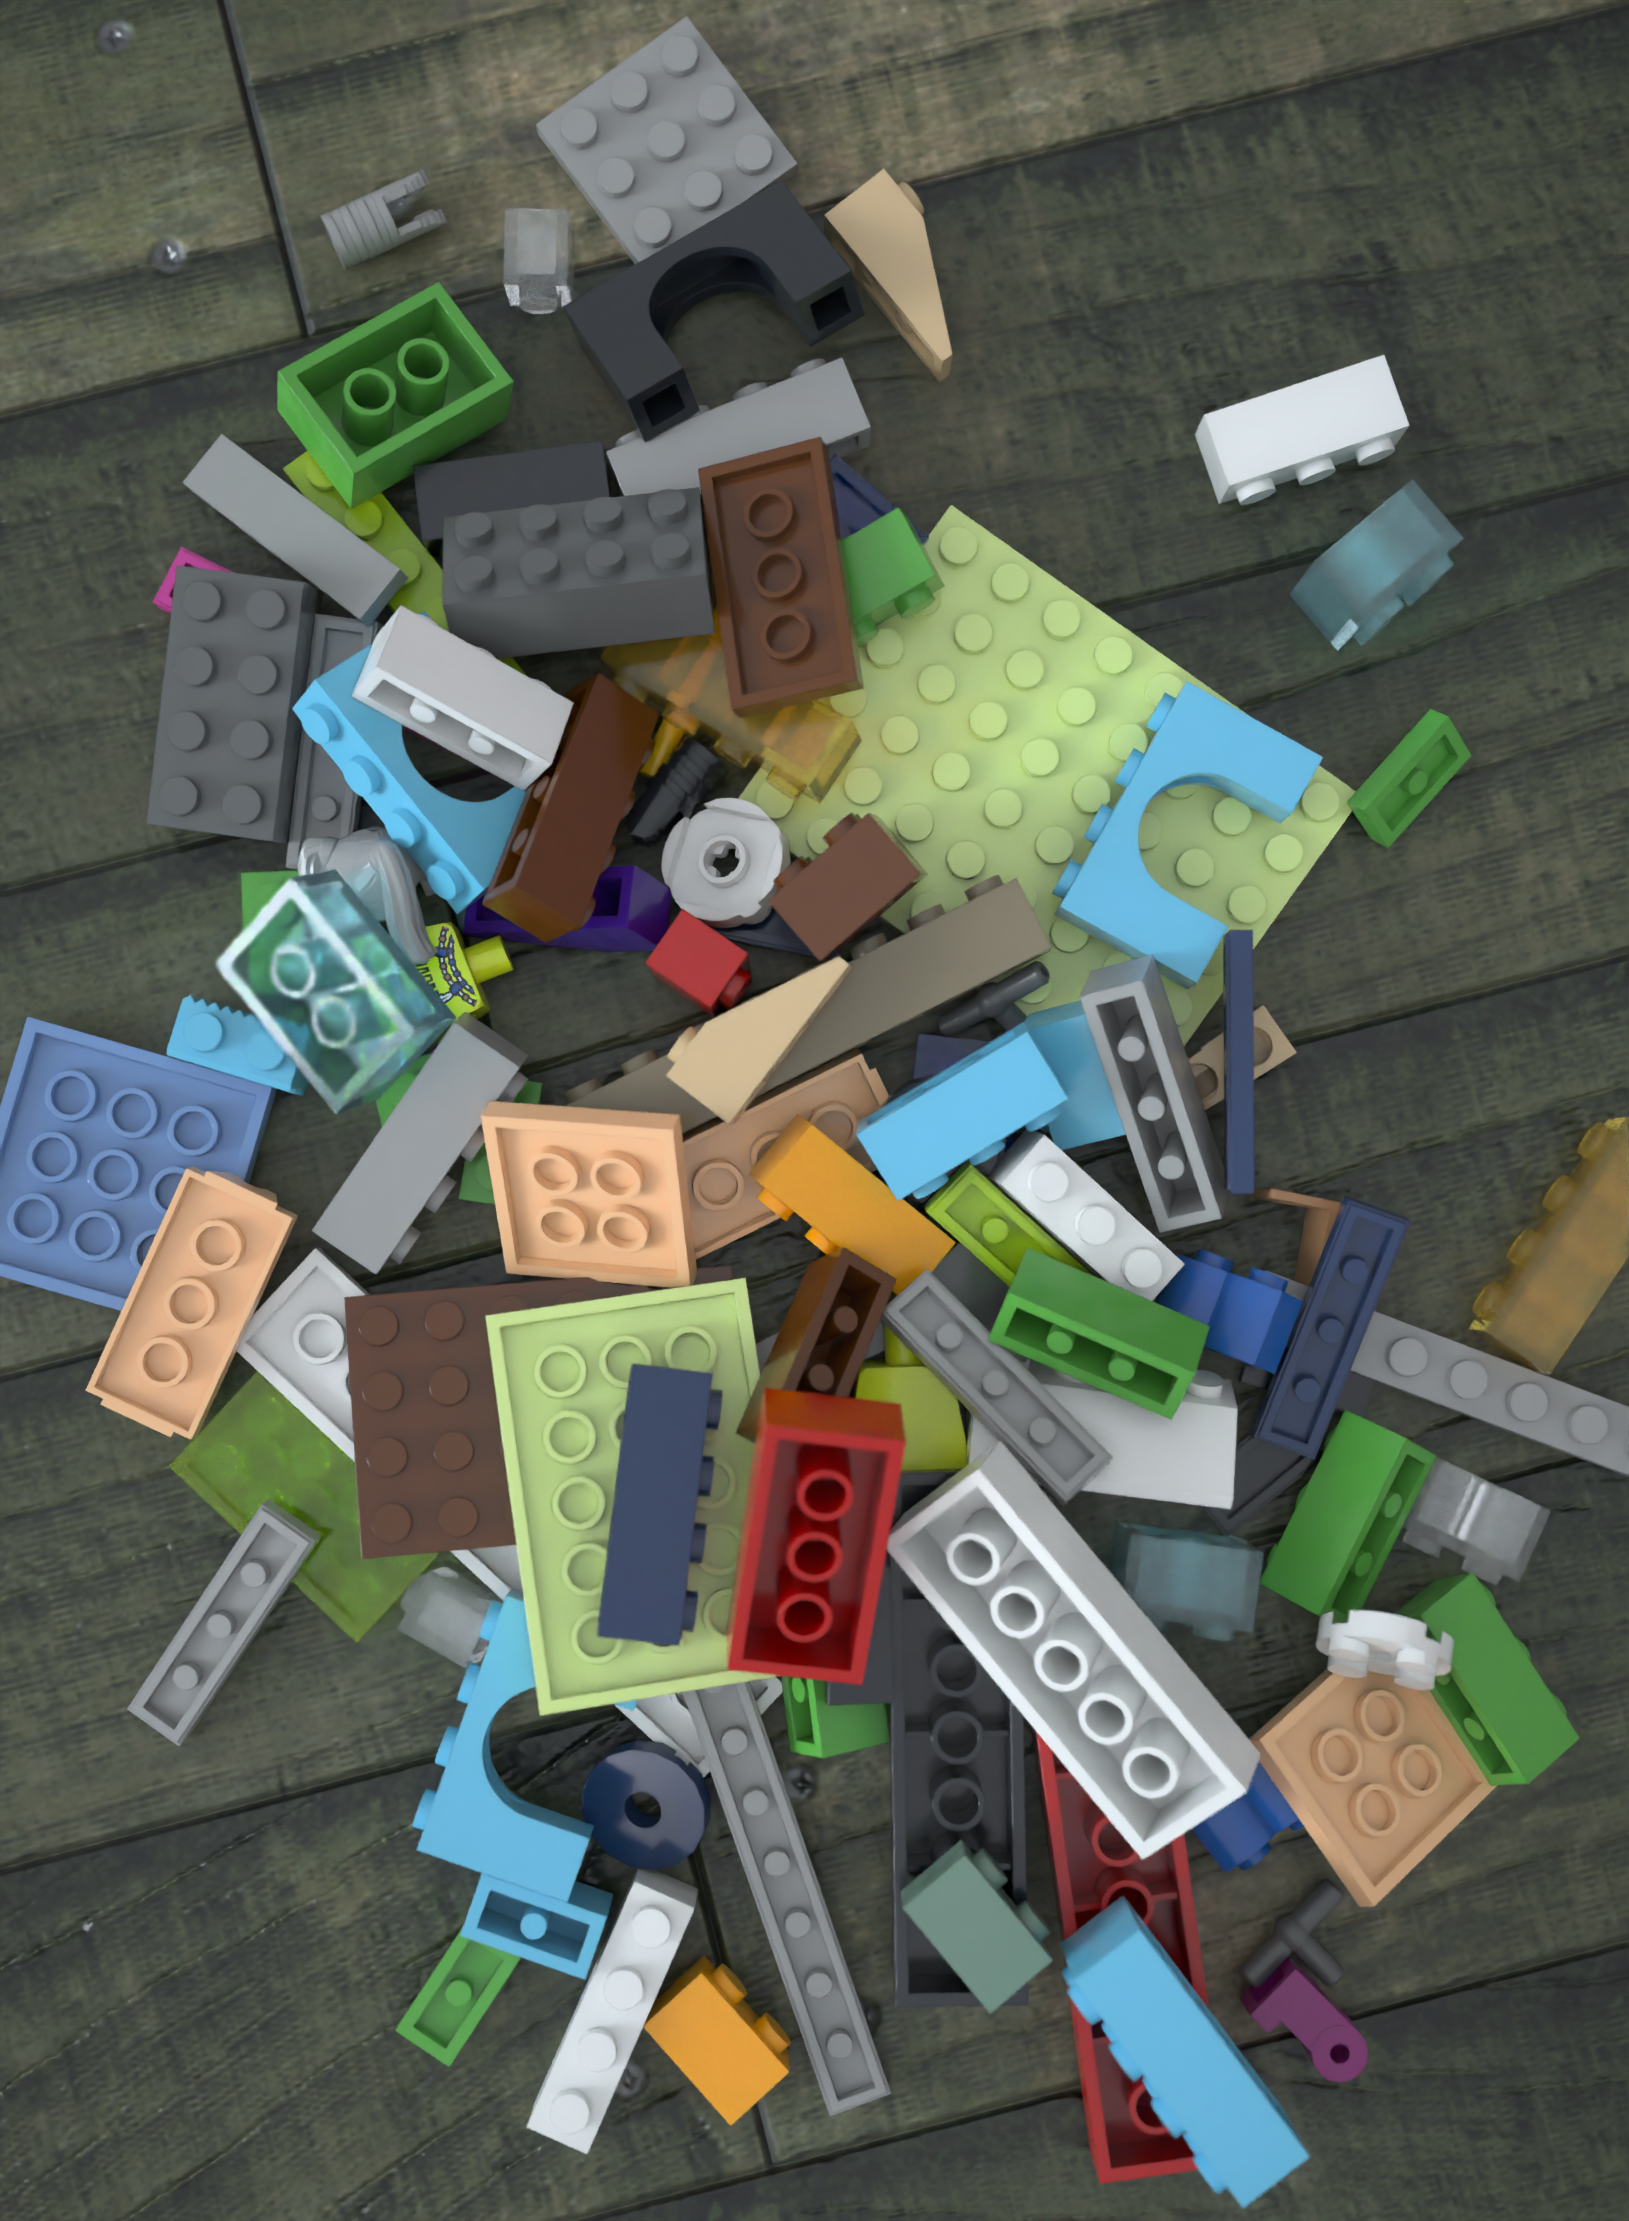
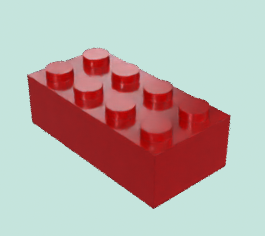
M764 1387L726 1626L727 1670L863 1684L906 1444L900 1404Z

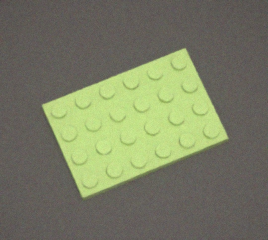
M746 1278L485 1316L540 1716L777 1677V1675L727 1670L726 1626L755 1449L754 1443L735 1432L760 1377ZM632 1363L713 1373L711 1389L722 1390L718 1430L706 1429L703 1455L714 1457L711 1492L709 1497L698 1496L695 1523L706 1524L703 1559L701 1564L689 1563L686 1590L698 1591L695 1626L693 1632L681 1631L679 1646L598 1637L596 1634L629 1373Z

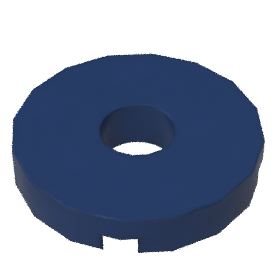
M635 1740L615 1746L595 1764L582 1790L583 1817L586 1823L594 1825L591 1836L608 1855L630 1867L657 1870L677 1865L695 1851L710 1821L711 1796L702 1773L691 1761L687 1765L681 1758L675 1756L676 1750L663 1743ZM642 1792L653 1796L659 1802L661 1815L648 1816L641 1813L633 1803L632 1794Z

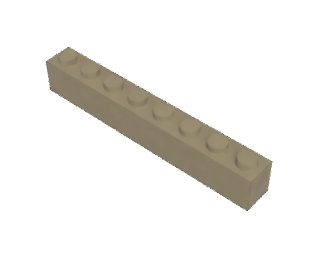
M999 874L990 877L964 892L969 902L945 913L941 904L935 905L906 921L911 930L910 932L890 942L887 941L884 933H881L851 948L849 952L853 961L848 964L853 969L754 1099L1050 952L1052 947L1017 878L1003 884ZM826 962L821 963V964H819V965H816V966H814V967H812V968H810V969H808V970H806V971L800 973L799 975L795 976L794 978H796V977H798V976H800V975H802V974H804V973H806V972H808V971H810V970H813V969H815V968H817V967H819V966L825 964ZM761 993V994H759V995H757V996H755V997H753V998H751V999H749V1000H747V1001H745V1002L739 1004L738 1006H740V1005H742V1004H744V1003H746V1002H748V1001H750V1000H752V999H754V998H756V997H758V996H760V995H762V994H764V993ZM706 1022L693 1028L699 1032ZM655 1049L644 1052L620 1065L625 1076L603 1087L597 1077L563 1094L568 1103L566 1107L680 1115L682 1135L719 1117L666 1076L675 1063L667 1058L668 1054L659 1058Z

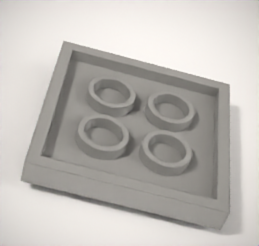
M687 16L536 124L538 135L634 264L653 255L782 180L785 183L798 174V163Z

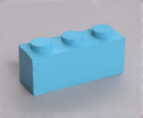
M1022 1022L858 1121L856 1135L897 1201L913 1193L916 1199H920L942 1187L949 1180L946 1172L967 1159L974 1166L996 1155L1005 1147L1002 1139L1019 1128L1025 1126L1028 1132H1032L1053 1121L1061 1114L1062 1110L1059 1105L1068 1100V1096L1063 1084L1025 1022Z

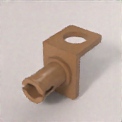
M1254 1188V1194H1249L1250 1198L1306 1209L1294 1281L1309 1286L1339 1212L1341 1202L1271 1188Z

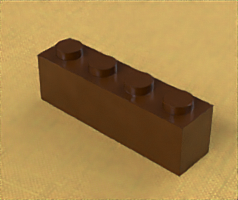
M599 672L565 693L564 698L572 701L573 706L553 762L528 787L482 903L545 943L572 930H580L591 917L596 905V899L592 896L599 876L611 863L616 851V846L612 843L618 824L629 813L635 801V792L632 791L638 771L649 760L655 746L651 736L660 714Z

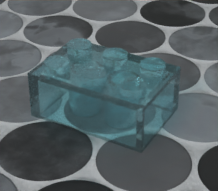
M336 869L291 877L215 963L216 967L335 1114L379 1100L457 1018Z

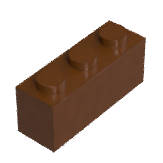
M844 1247L809 1263L735 1433L754 1444L756 1443L764 1387L848 1397L897 1279Z

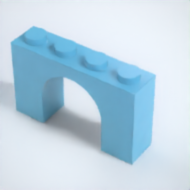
M425 611L420 613V615L430 618ZM371 644L315 679L292 710L300 718L308 736L321 744L341 769L349 787L355 793L362 796L383 821L391 839L400 847L405 848L424 872L432 890L438 896L445 899L458 915L486 894L527 789L523 791L514 786L498 798L485 802H467L449 797L425 781L414 768L407 755L402 737V724L351 697L372 647Z
M1186 681L1176 698L1167 693H1164L1146 725L1147 728L1156 732L1145 754L1135 748L1131 751L1115 780L1117 784L1125 787L1114 809L1104 804L1101 805L1083 837L1094 843L1082 865L1070 860L1052 894L1062 899L1054 915L1132 959L1153 954L1161 975L1189 989L1200 979L1229 926L1170 894L1159 886L1148 873L1142 861L1138 844L1140 820L1147 804L1169 789L1184 785H1202L1222 791L1281 824L1294 811L1323 757Z
M512 1588L506 1595L503 1603L492 1600L479 1635V1638L490 1641L481 1666L472 1662L468 1666L457 1697L458 1701L468 1704L460 1727L456 1728L448 1725L435 1759V1764L445 1767L437 1791L426 1788L412 1827L423 1830L417 1850L567 1903L594 1825L534 1805L515 1795L500 1779L490 1752V1733L497 1711L513 1696L536 1687L524 1595L522 1591ZM638 1700L614 1704L634 1711Z

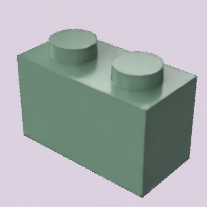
M960 1840L900 1891L902 1906L991 2014L1053 1961L1047 1942L1044 1940L1051 1934V1930L1028 1901L1025 1900L1017 1907L1004 1892L1001 1886L1008 1879L993 1858L983 1848L974 1855L965 1843Z

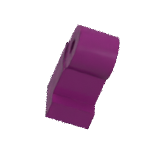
M1290 1957L1276 1969L1260 1988H1254L1251 1985L1239 1997L1249 2015L1268 2034L1282 2022L1301 2041L1302 2048L1319 2074L1329 2081L1339 2083L1351 2081L1360 2075L1365 2068L1368 2059V2049L1366 2041L1360 2032L1355 2028L1349 2017Z

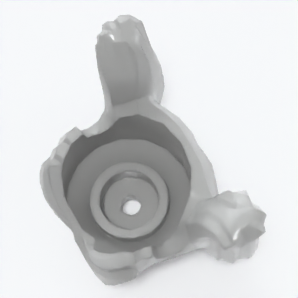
M369 827L340 839L328 836L325 838L309 837L302 844L297 868L302 894L315 928L316 940L314 950L316 955L320 957L326 956L338 950L348 937L351 919L363 922L386 921L393 945L405 963H412L413 965L426 964L429 959L434 957L438 949L431 944L428 938L415 888L419 882L426 896L433 895L435 892L430 887L424 872L408 854L406 849L400 847L391 839L386 828Z

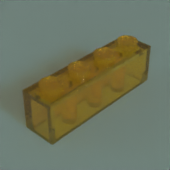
M708 634L610 645L600 657L613 675L612 682L643 703L647 698L664 708L665 710L661 715L663 719L684 734L693 737L697 730H700L716 740L713 746L714 750L736 766L745 769L750 761L767 771L769 774L765 780L776 790L795 801L803 793L820 804L862 741L853 721L818 700L739 718L731 710L722 642Z
M1628 1117L1609 1119L1605 1124L1597 1122L1588 1131L1577 1150V1153L1583 1157L1570 1177L1565 1174L1562 1175L1547 1192L1542 1202V1206L1548 1209L1535 1230L1528 1227L1515 1240L1507 1255V1259L1513 1263L1499 1283L1493 1280L1482 1290L1473 1305L1472 1312L1477 1317L1469 1327V1330L1527 1369L1537 1373L1551 1374L1629 1256Z

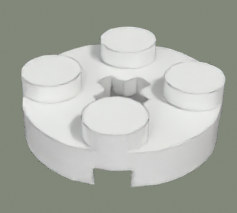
M720 798L705 803L704 805L707 809L698 812L691 819L685 816L674 826L667 838L661 862L665 884L670 887L672 897L681 909H684L708 926L730 928L744 923L757 924L762 922L772 909V905L768 900L779 891L773 880L790 865L788 837L760 807L749 801L737 798ZM729 849H736L735 857L739 860L737 868L730 872L728 876L721 877V873L713 867L715 858H725Z
M1349 1610L1348 1623L1333 1624V1612L1325 1613L1320 1617L1316 1647L1321 1653L1328 1656L1327 1669L1332 1673L1351 1678H1364L1367 1676V1671L1394 1675V1683L1402 1687L1416 1690H1431L1434 1688L1435 1676L1445 1675L1451 1670L1454 1640L1443 1631L1440 1643L1426 1638L1427 1624L1415 1619L1375 1611Z

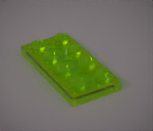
M258 1371L169 1466L241 1535L262 1503L268 1499H271L322 1535L292 1580V1583L355 1642H358L441 1553L361 1559L355 1462Z

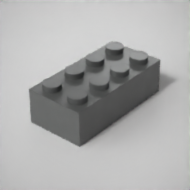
M699 487L680 490L665 489L654 493L620 497H598L593 500L551 505L536 504L525 508L491 512H469L464 515L443 517V609L449 632L474 647L487 650L496 659L714 634L709 551Z
M176 566L146 824L285 844L289 843L302 731L301 720L292 708L306 692L315 614H320L323 592L300 581Z

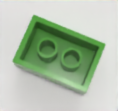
M437 282L279 370L277 410L348 506L353 509L413 474L412 466L430 464L506 420L514 381L442 285Z

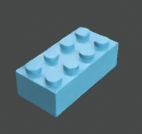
M1124 1895L1060 1943L1068 1964L1061 1970V1973L1070 1986L1067 1989L1070 1997L1091 2025L1101 2018L1105 2022L1101 2026L1112 2042L1109 2048L1133 2081H1136L1142 2075L1145 2076L1142 2081L1153 2097L1151 2101L1153 2108L1175 2138L1185 2132L1183 2136L1195 2154L1193 2160L1217 2194H1220L1228 2187L1244 2208L1310 2157L1283 2107Z

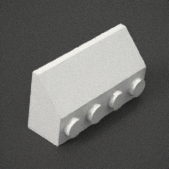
M1007 1349L1113 1456L1111 1462L1082 1491L1231 1509L1234 1493L1238 1412L1231 1380L1222 1379V1377L1210 1371L1197 1369L1173 1419L1170 1420ZM967 1409L966 1439L968 1465L999 1441ZM1025 1469V1471L1030 1475V1477L1034 1480V1482H1035L1037 1485H1041V1484Z

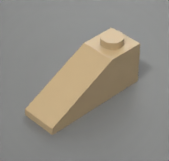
M883 169L824 214V236L852 270L853 276L940 383L949 376L952 349L924 218L922 216L924 209L918 196L908 184L900 182L897 185L886 170Z
M837 957L706 1022L699 1032L690 1026L680 1036L667 1055V1058L675 1064L666 1076L728 1124L736 1123L853 967L842 958Z

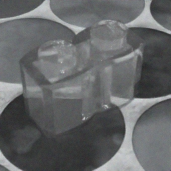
M1436 1458L1402 1526L1407 1529L1402 1541L1437 1558L1443 1546L1466 1557L1461 1567L1462 1570L1469 1573L1473 1572L1475 1576L1496 1586L1502 1574L1520 1582L1551 1510L1442 1459Z

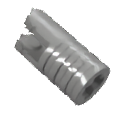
M423 169L321 215L325 229L345 270L448 224L441 209L436 211L431 209L415 216L412 222L397 228L386 204L401 197L406 199L422 192L424 187L430 184Z

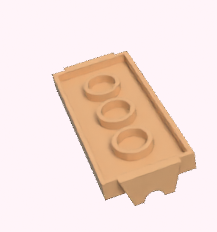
M858 1048L754 1099L734 1124H728L718 1117L682 1135L696 1260L781 1218L756 1198L764 1187L748 1173L796 1114L810 1122L869 1172L878 1170L856 1135L857 1122L880 1109L889 1095L876 1068L869 1070Z
M194 1166L186 1168L86 1388V1391L103 1398L100 1405L169 1437L172 1436L173 1432L190 1440L198 1436L298 1215L277 1206V1196L275 1193L250 1185L243 1181L241 1177L230 1172H205Z

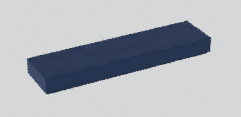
M1229 930L1223 936L1224 1188L1231 1194H1254L1253 930Z
M1345 1195L1303 1299L1276 1373L1272 1377L1252 1427L1251 1433L1254 1439L1315 1459L1410 1224L1407 1217Z

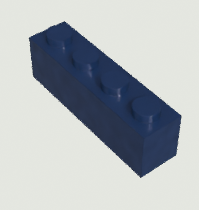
M633 1363L630 1367L596 1633L598 1637L679 1646L681 1631H694L698 1591L686 1590L689 1563H702L706 1537V1524L695 1523L698 1496H710L714 1471V1457L703 1455L706 1429L718 1430L722 1405V1390L711 1389L713 1373Z

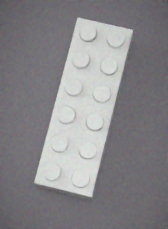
M1001 1441L997 1442L906 1511L890 1530L887 1551L1142 1859H1145L1247 1792L1261 1756L1260 1752Z

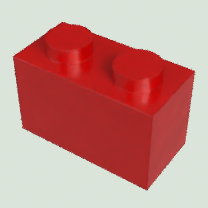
M684 909L681 910L645 962L654 978L713 1018L718 1016L723 1007L730 1011L738 1006L753 984V981L750 980L752 975L748 973L751 968L748 953Z

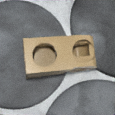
M1264 1005L1253 1010L1254 1080L1297 1053ZM1224 1031L1208 1041L1207 1044L1201 1047V1050L1188 1058L1205 1110L1224 1099Z

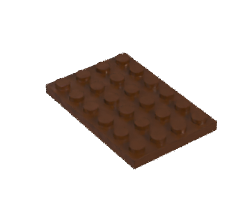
M732 1265L697 1268V1276L693 1285L733 1280ZM589 1277L344 1297L361 1559L517 1545L485 1316L672 1288L599 1282Z

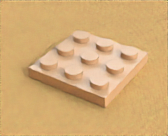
M497 1101L488 1102L481 1115L506 1274L564 1279L589 1277L599 1282L667 1288L693 1286L697 1276L680 1115Z
M1326 1669L1249 1740L1261 1754L1259 1762L1359 1907H1374L1497 1786L1489 1784L1430 1690L1402 1687L1394 1683V1675L1367 1671V1676L1364 1678H1351L1332 1673Z

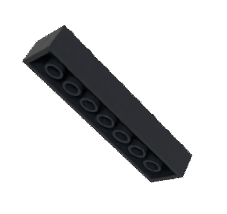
M962 1469L901 1470L890 1530L906 1511ZM890 1554L894 1703H890L889 1733L893 1988L896 2007L984 2006L903 1909L900 1891L962 1840L974 1855L983 1848L993 1858L1008 1879L1001 1888L1017 1907L1025 1900L1027 1901L1024 1717ZM1028 1982L1000 2006L1028 2005Z

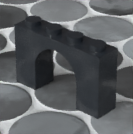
M782 180L563 306L582 351L644 442L649 441L700 411L682 365L667 346L669 336L676 323L698 303L710 297L728 292L745 291L761 294L778 304L810 347L865 316L852 270Z

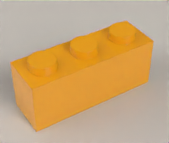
M796 1114L748 1173L764 1187L756 1198L785 1221L795 1212L812 1227L805 1234V1237L825 1254L844 1247L896 1278L897 1280L892 1291L897 1295L927 1269L932 1273L956 1243L904 1199L897 1201L887 1185L799 1114Z

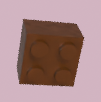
M851 812L823 836V840L829 845V848L814 861L810 857L805 859L801 856L773 880L779 891L768 902L819 961L836 955L928 875L877 815L867 813L861 818L858 814L854 815Z

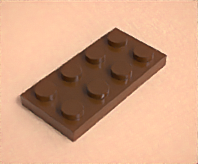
M821 436L699 468L698 473L731 710L739 718L864 689L829 452Z

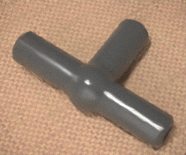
M1034 961L998 983L989 982L982 985L974 997L938 1017L937 1026L939 1031L945 1037L952 1038L987 1017L994 1018L1006 1031L1011 1030L1027 1018L1026 1014L1014 1002L1049 983L1050 975L1048 969L1043 963Z
M1324 1879L1292 1914L1284 1915L1278 1919L1274 1926L1273 1934L1240 1968V1974L1254 1988H1260L1293 1952L1325 1986H1332L1338 1983L1343 1976V1966L1310 1933L1344 1898L1343 1892L1330 1879Z

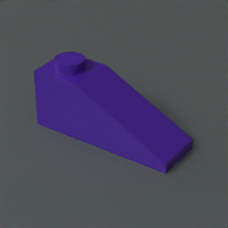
M635 865L610 866L599 876L592 896L596 899L594 911L587 923L578 931L572 930L545 943L483 905L482 903L485 895H483L466 908L463 934L483 939H490L500 935L503 941L604 952L654 951L668 929L672 893L668 886Z

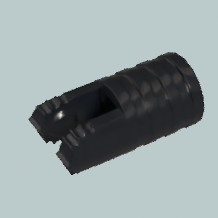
M686 736L681 741V745L669 755V759L657 769V773L649 778L645 783L648 789L634 804L635 808L630 810L629 815L626 816L627 821L624 824L628 826V831L631 833L630 836L634 838L636 846L641 845L648 847V849L651 846L656 847L658 842H662V837H667L682 818L686 816L690 819L694 814L693 811L702 805L706 796L709 793L711 794L719 781L723 780L729 773L726 767L713 754L693 738Z

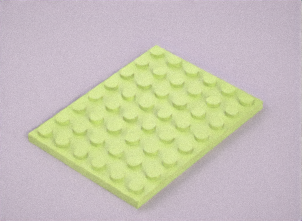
M950 505L923 543L945 587L933 593L935 601L929 607L913 616L901 618L898 613L877 625L879 629L878 635L858 647L864 689L808 702L738 799L757 805L788 837L790 855L796 860L803 856L805 859L810 857L814 861L829 848V845L823 840V836L851 812L854 815L858 814L861 818L867 813L879 816L928 873L927 876L878 917L901 935L911 931L906 922L908 919L938 904H941L945 913L969 902L964 892L990 877L999 874L1003 884L1017 878L1052 949L1050 952L990 982L998 983L1034 961L1043 963L1049 971V983L1014 1002L1028 1017L1033 1012L1079 1001V996L1092 970L1133 960L1131 957L1054 915L1062 899L1052 894L1070 860L1082 865L1094 843L1083 837L1101 805L1104 804L1114 809L1125 787L1117 784L1115 780L1133 748L1145 754L1156 732L1147 728L1146 725L1164 693L1176 698L1186 681L1232 707L1240 709ZM1318 766L1292 814L1279 824L1217 789L1202 785L1175 787L1161 793L1147 804L1138 830L1140 855L1148 873L1159 886L1175 897L1229 926L1225 934L1229 930H1253L1254 949L1352 812L1347 801L1356 791L1321 766ZM1223 937L1200 979L1189 989L1160 974L1183 1046L1186 1045L1223 993Z

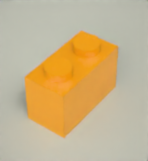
M703 1956L654 2001L643 2027L731 2126L790 2072V2051L787 2047L791 2042L786 2032L771 2015L764 2013L759 2017L744 2001L743 1998L747 1995V1991L738 1977L726 1965L721 1964L716 1969Z

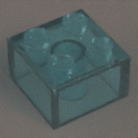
M1412 479L1317 558L1289 595L1337 651L1353 638L1363 646L1391 622V619L1406 606L1401 598L1411 606L1439 582L1438 579L1455 565L1448 555L1464 538Z
M1115 1521L1109 1572L1158 1631H1167L1168 1622L1173 1621L1194 1627L1193 1634L1216 1640H1233L1234 1630L1253 1633L1263 1561L1262 1551L1239 1537H1225L1218 1534Z

